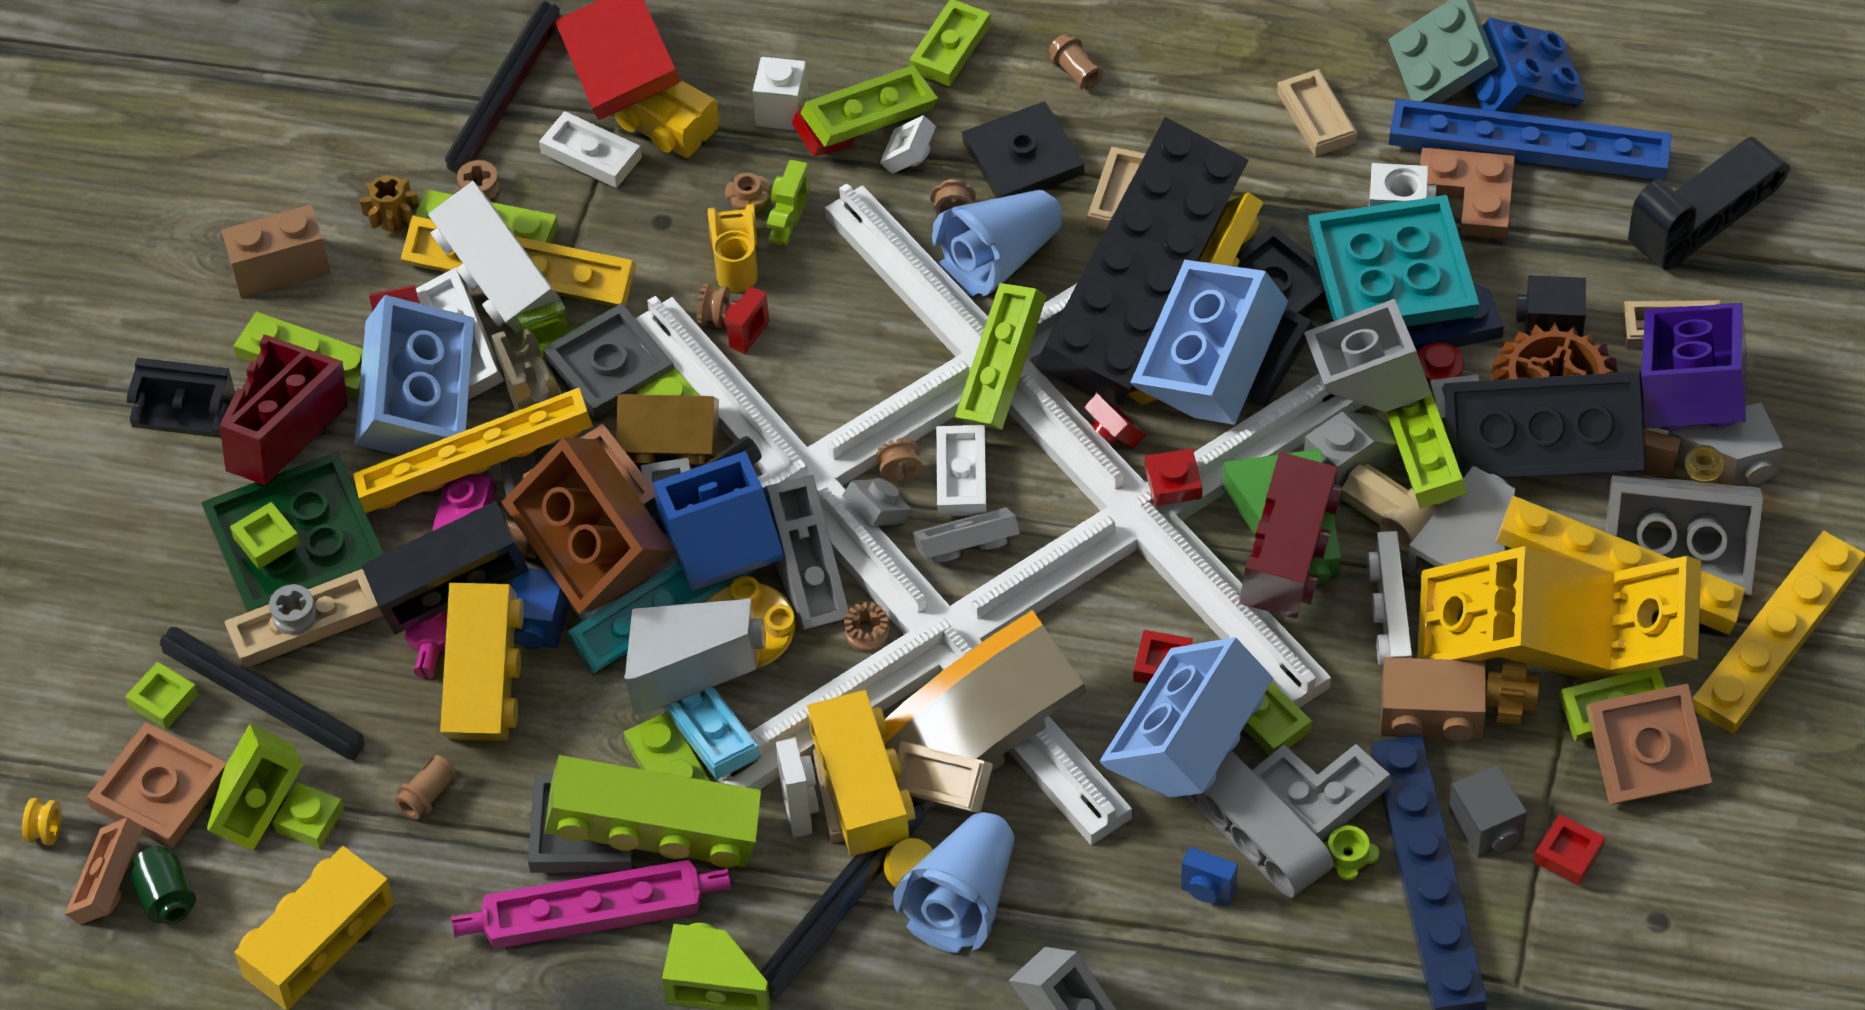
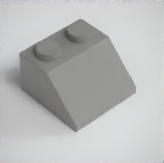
M1395 299L1304 332L1324 387L1328 393L1384 412L1410 406L1416 401L1432 395L1417 351Z

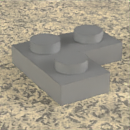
M1357 744L1352 746L1318 775L1285 745L1281 746L1252 770L1322 842L1335 829L1343 826L1392 786L1390 774Z

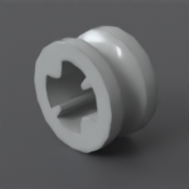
M295 584L286 585L277 589L270 598V613L273 623L279 631L284 634L296 635L309 630L314 625L317 612L313 596L307 588ZM297 604L301 605V611L294 609ZM284 609H288V610H292V611L290 612L289 615H286L285 612H284Z

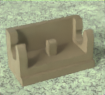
M524 330V338L527 345L518 352L511 350V343L504 331L491 335L498 364L505 379L504 383L516 411L562 394L549 363L544 359V356H541L538 341L531 330Z

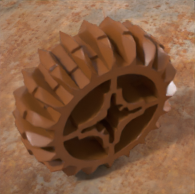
M1556 323L1547 332H1544L1535 325L1530 336L1518 331L1514 342L1504 343L1500 355H1496V359L1493 361V375L1490 376V380L1617 373L1618 365L1616 358L1609 357L1607 344L1595 345L1593 333L1580 337L1577 336L1578 333L1575 325L1568 332L1559 331Z

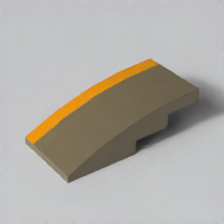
M1031 610L945 668L901 704L885 719L888 736L882 737L885 749L894 747L896 754L900 741L992 763L993 771L1006 763L1003 756L1005 752L1046 729L1044 718L1086 694L1085 684L1034 611ZM911 797L912 800L924 808V812L938 804Z

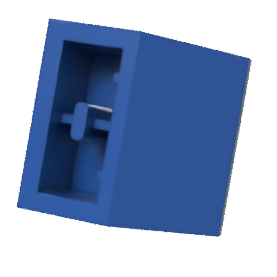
M746 451L653 482L658 518L669 542L676 550L674 554L691 591L784 560L782 547L763 487Z

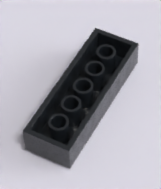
M1165 117L1046 341L1035 367L1092 397L1097 393L1121 408L1133 386L1130 383L1184 260H1198L1249 160Z

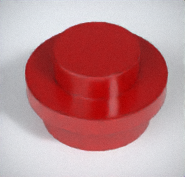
M1440 342L1431 343L1424 346L1418 352V357L1429 386L1430 380L1461 376L1464 359L1461 352L1454 346Z

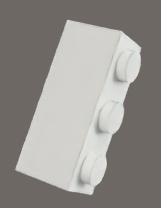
M474 181L428 213L437 227L430 232L447 255L452 251L457 254L463 263L456 268L472 291L480 286L488 297V300L482 305L498 327L506 322L517 334L562 301L490 200Z

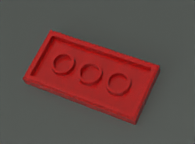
M598 0L555 20L597 120L609 117L681 82L644 0Z

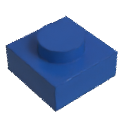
M1189 847L1182 862L1181 890L1189 892L1194 898L1203 902H1218L1230 906L1237 891L1238 864Z

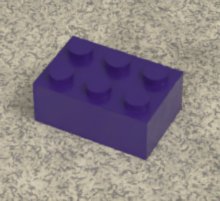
M1743 303L1645 310L1641 379L1646 428L1659 427L1663 430L1672 431L1687 425L1709 424L1713 427H1727L1735 422H1746L1747 349Z

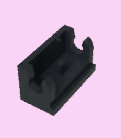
M137 358L126 400L127 403L134 404L130 416L131 426L133 428L221 438L219 425L235 395V388L229 368Z

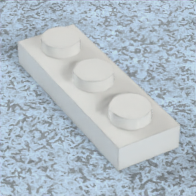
M456 267L416 288L421 304L474 317L468 400L505 381L466 282Z
M1397 531L1377 532L1376 552L1367 553V569L1369 582H1378L1379 593H1372V615L1374 623H1382L1384 635H1377L1376 638L1378 665H1383L1384 657L1412 658L1398 533Z

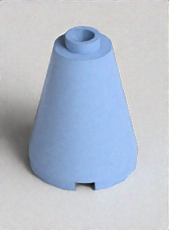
M1035 190L949 208L940 213L933 223V245L935 247L941 244L945 257L939 261L940 266L967 295L974 296L978 293L983 294L982 296L994 292L998 288L999 283L1005 282L1060 230L1062 225V209L1057 199L1043 190Z
M985 812L973 814L900 880L894 891L895 910L898 914L902 908L910 920L906 927L913 935L928 945L951 953H959L962 946H973V951L979 949L990 935L1015 841L1012 829L1002 817Z

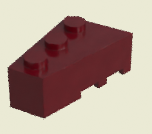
M264 334L260 341L261 351L256 361H251L246 370L247 379L242 389L237 388L219 425L225 471L262 485L269 483L348 407L343 361Z
M1279 452L1266 495L1261 520L1255 533V542L1251 556L1248 557L1245 567L1239 604L1295 619L1298 618L1301 603L1311 605L1319 577L1318 575L1310 574L1314 558L1324 559L1331 532L1322 529L1325 514L1336 515L1343 486L1334 484L1337 466Z

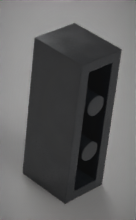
M496 501L361 565L377 605L394 635L448 610L449 583L502 584L529 571L513 533Z

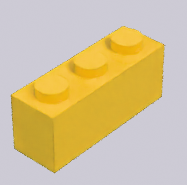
M449 583L440 732L449 740L508 741L509 728H516L518 701L517 698H511L512 678H519L521 670V652L519 648H514L515 629H522L524 604L523 599H516L517 593L509 584Z
M866 690L807 705L810 733L850 857L893 846L902 840L909 839L908 821L915 819V811L908 789L899 791L896 778L902 777L900 764L894 747L885 749L882 737L888 736L881 707H871Z
M344 846L331 858L328 857L320 861L314 868L311 877L295 893L292 892L283 897L278 903L275 912L259 928L250 930L242 938L239 947L234 953L243 978L283 1009L289 1010L395 905L388 879Z

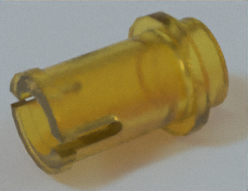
M1700 445L1691 450L1685 458V469L1689 475V481L1719 484L1718 478L1724 470L1722 454L1710 445Z

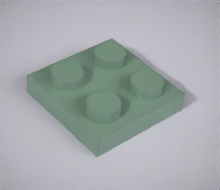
M1449 0L1388 39L1410 99L1413 101L1439 104L1498 67L1473 0Z

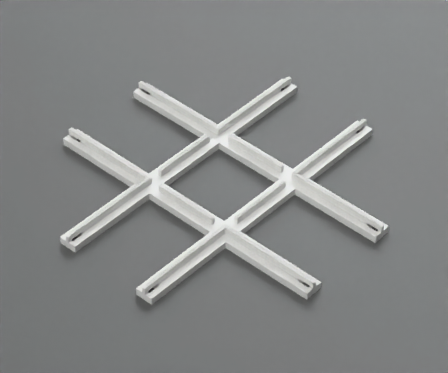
M848 184L840 187V199L825 207L826 219L955 355V358L809 447L798 438L673 297L663 303L656 296L647 300L649 311L635 318L673 362L674 369L677 368L700 396H714L719 399L718 425L734 443L743 436H749L756 443L762 457L754 466L762 474L758 477L762 487L814 475L834 556L877 605H880L883 611H886L887 616L904 634L749 732L759 746L761 758L752 762L751 766L732 777L730 773L718 780L715 779L707 768V771L716 782L762 789L780 777L776 742L796 738L800 757L813 756L815 746L810 733L807 705L866 690L871 707L880 706L883 712L927 684L945 668L993 634L1031 610L1037 614L1136 550L1141 553L1220 639L1236 637L1273 677L1272 682L1299 708L1330 688L1331 677L1268 611L1239 604L1242 583L1183 522V520L1225 494L1221 485L1223 462L1278 455L1279 452L1290 453L1305 443L1306 435L1340 412H1355L1364 406L1337 395L1323 402L1322 398L1330 393L1326 392L1320 374L1312 377L1194 452L1202 484V499L1154 506L1148 481L1145 482L1035 367L1046 341L1077 284L1045 302L1008 413L1094 503L1100 512L950 606L879 526H871L842 496L845 492L843 485L879 464L876 452H878L879 447L882 448V444L886 443L889 445L890 440L897 443L898 438H901V442L905 438L909 439V442L911 440L916 441L936 429V426H941L955 417L988 316L863 185L855 190ZM853 211L862 218L861 223L852 215ZM663 324L670 331L671 335L668 336L660 325ZM673 553L648 580L677 563L675 554ZM632 590L592 610L591 612L585 615L578 614V612L571 604L569 599L568 604L573 609V611L578 615V617L582 621H585L589 617L593 616L597 612L609 606L610 604L620 599L624 595L628 594ZM1287 671H1290L1301 682L1300 687L1286 674ZM1047 716L1044 718L1046 729L1010 749L1008 752L1089 844L1093 845L1131 820L1132 808L1057 724ZM1090 802L1101 814V818H1098L1086 803Z

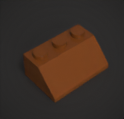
M563 437L502 501L508 513L578 614L585 615L644 584L676 551L596 439Z

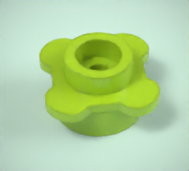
M1343 825L1335 829L1330 834L1328 841H1323L1331 854L1333 867L1337 869V876L1342 880L1349 881L1355 879L1358 875V870L1366 864L1376 863L1379 858L1378 847L1375 844L1369 843L1366 833L1354 825ZM1350 850L1353 852V854L1347 856L1343 853V851Z

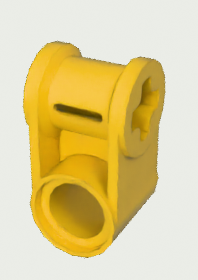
M747 204L746 208L742 210L717 212L715 207L708 208L711 249L714 254L718 284L729 287L730 292L739 293L747 291L758 280L756 254L758 238L754 204Z

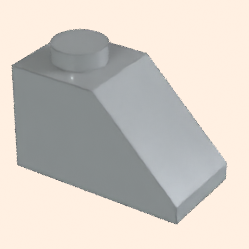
M1761 402L1746 406V422H1735L1727 427H1713L1709 424L1687 425L1668 433V436L1681 439L1677 466L1719 483L1736 486L1748 483L1761 484L1772 477L1778 476L1784 447Z
M1342 411L1305 436L1304 451L1321 449L1323 463L1337 466L1334 484L1340 486L1345 484L1349 473L1358 464L1365 465L1368 463L1379 471L1401 456L1392 429L1377 415Z
M1044 947L1009 980L1028 1010H1116L1077 951Z

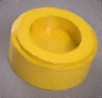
M915 838L905 839L894 845L887 852L884 859V872L892 886L896 888L902 877L933 850L932 847L926 842Z

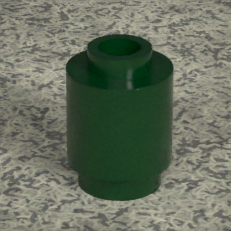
M164 846L150 847L138 853L131 862L132 872L130 878L148 918L152 922L174 924L185 919L196 903V895L178 856L170 853L169 849Z

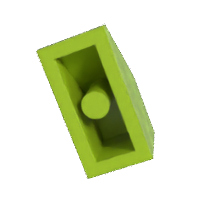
M249 724L225 765L207 826L209 832L254 851L303 767L294 744Z
M705 923L673 925L662 976L666 1004L713 1010H771L768 982L726 930L716 929Z

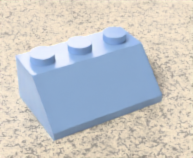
M1184 260L1130 383L1135 388L1193 418L1235 425L1288 300L1266 271Z
M384 295L365 322L354 445L400 456L466 431L474 317Z
M1236 637L1171 648L1099 762L1106 769L1170 798L1201 794L1215 782L1217 769L1227 753L1238 744L1240 732L1249 717L1262 705L1264 700L1263 694L1273 680V677Z

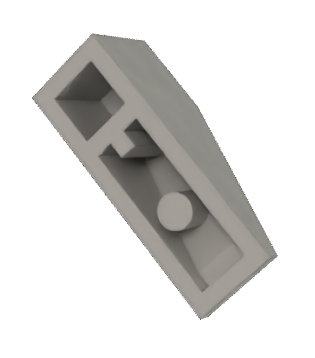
M814 475L763 487L784 554V560L775 562V566L801 630L844 620L846 613H849Z

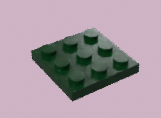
M338 452L278 473L266 485L254 482L201 502L205 516L246 612L268 605L274 592L283 586L295 584L310 589L362 569L361 565L384 554ZM272 502L297 532L300 545L258 569L233 538L230 526Z

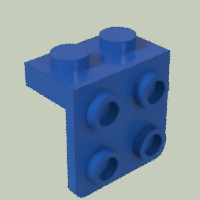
M1491 17L1484 23L1483 28L1498 67L1471 83L1481 109L1510 113L1526 94L1576 106L1585 100L1586 95L1580 83V77L1575 71L1567 52L1565 41L1560 35L1550 30H1540L1521 25L1517 22H1507Z

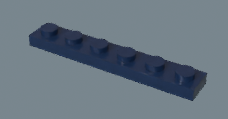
M1422 735L1372 742V759L1390 774L1392 786L1384 791L1381 797L1432 1010H1486L1487 998Z

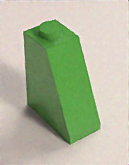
M1321 449L1287 453L1323 463ZM1278 455L1223 462L1222 490L1254 534L1261 520ZM1329 513L1325 514L1322 529L1331 531L1324 559L1314 558L1310 574L1319 576L1317 584L1330 580L1331 576H1337L1341 562L1334 516Z

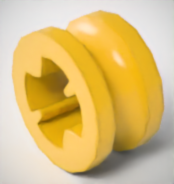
M40 798L29 799L22 819V836L26 843H35L38 838L41 839L44 845L50 846L56 842L62 820V809L58 800H49L44 805Z

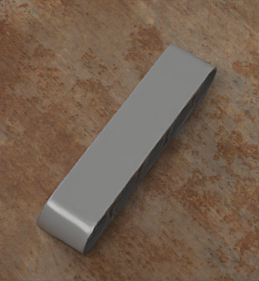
M1232 750L1227 753L1217 769L1216 780L1209 789L1201 794L1186 795L1234 846L1288 898L1295 897L1332 870L1334 866L1331 854L1324 843Z

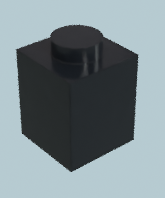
M1528 275L1526 294H1517L1516 323H1525V334L1530 336L1535 325L1544 332L1550 331L1554 323H1556L1559 331L1568 332L1575 325L1578 333L1577 336L1583 337L1586 318V278Z

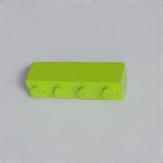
M559 755L551 780L544 834L556 835L570 842L586 840L609 844L615 849L624 851L638 849L656 852L670 859L691 858L709 861L723 868L735 866L746 868L756 843L761 790Z

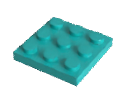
M1447 195L1308 215V230L1333 321L1395 299L1406 327L1478 316L1479 301Z

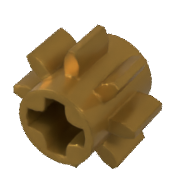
M387 174L375 179L372 183L366 184L368 196L360 198L362 214L369 217L372 229L380 227L385 231L393 233L410 224L412 218L411 210L418 209L419 200L417 192L411 191L407 178L400 180L395 176Z
M1503 660L1502 672H1488L1485 709L1498 710L1496 723L1521 725L1522 713L1536 714L1539 676L1527 675V664Z

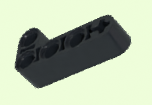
M1749 137L1676 191L1672 190L1660 179L1654 180L1639 193L1634 201L1628 242L1664 271L1670 270L1778 190L1789 174L1790 165L1756 138Z

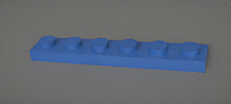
M1396 98L1390 128L1389 145L1417 149L1433 148L1515 156L1514 161L1666 180L1672 133Z

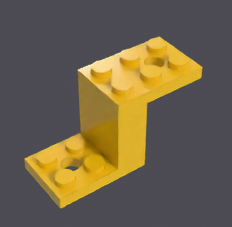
M1523 546L1422 570L1417 658L1482 661L1503 657L1587 681L1698 660L1701 560L1683 556L1612 572ZM1659 609L1658 618L1652 625V615ZM1463 610L1462 617L1458 622V613Z

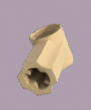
M1368 463L1365 465L1358 464L1349 473L1341 492V499L1378 523L1381 532L1397 531L1399 550L1409 552L1410 543L1441 507V504H1434L1420 509L1413 488L1407 490Z

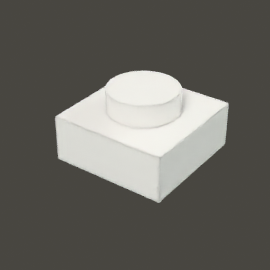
M923 115L895 128L880 164L892 174L909 166L915 167L919 165L930 152L929 142L936 126Z

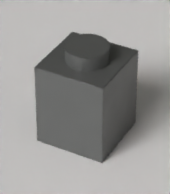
M1497 764L1451 783L1448 810L1478 858L1493 851L1497 853L1505 852L1513 848L1524 838L1527 811Z

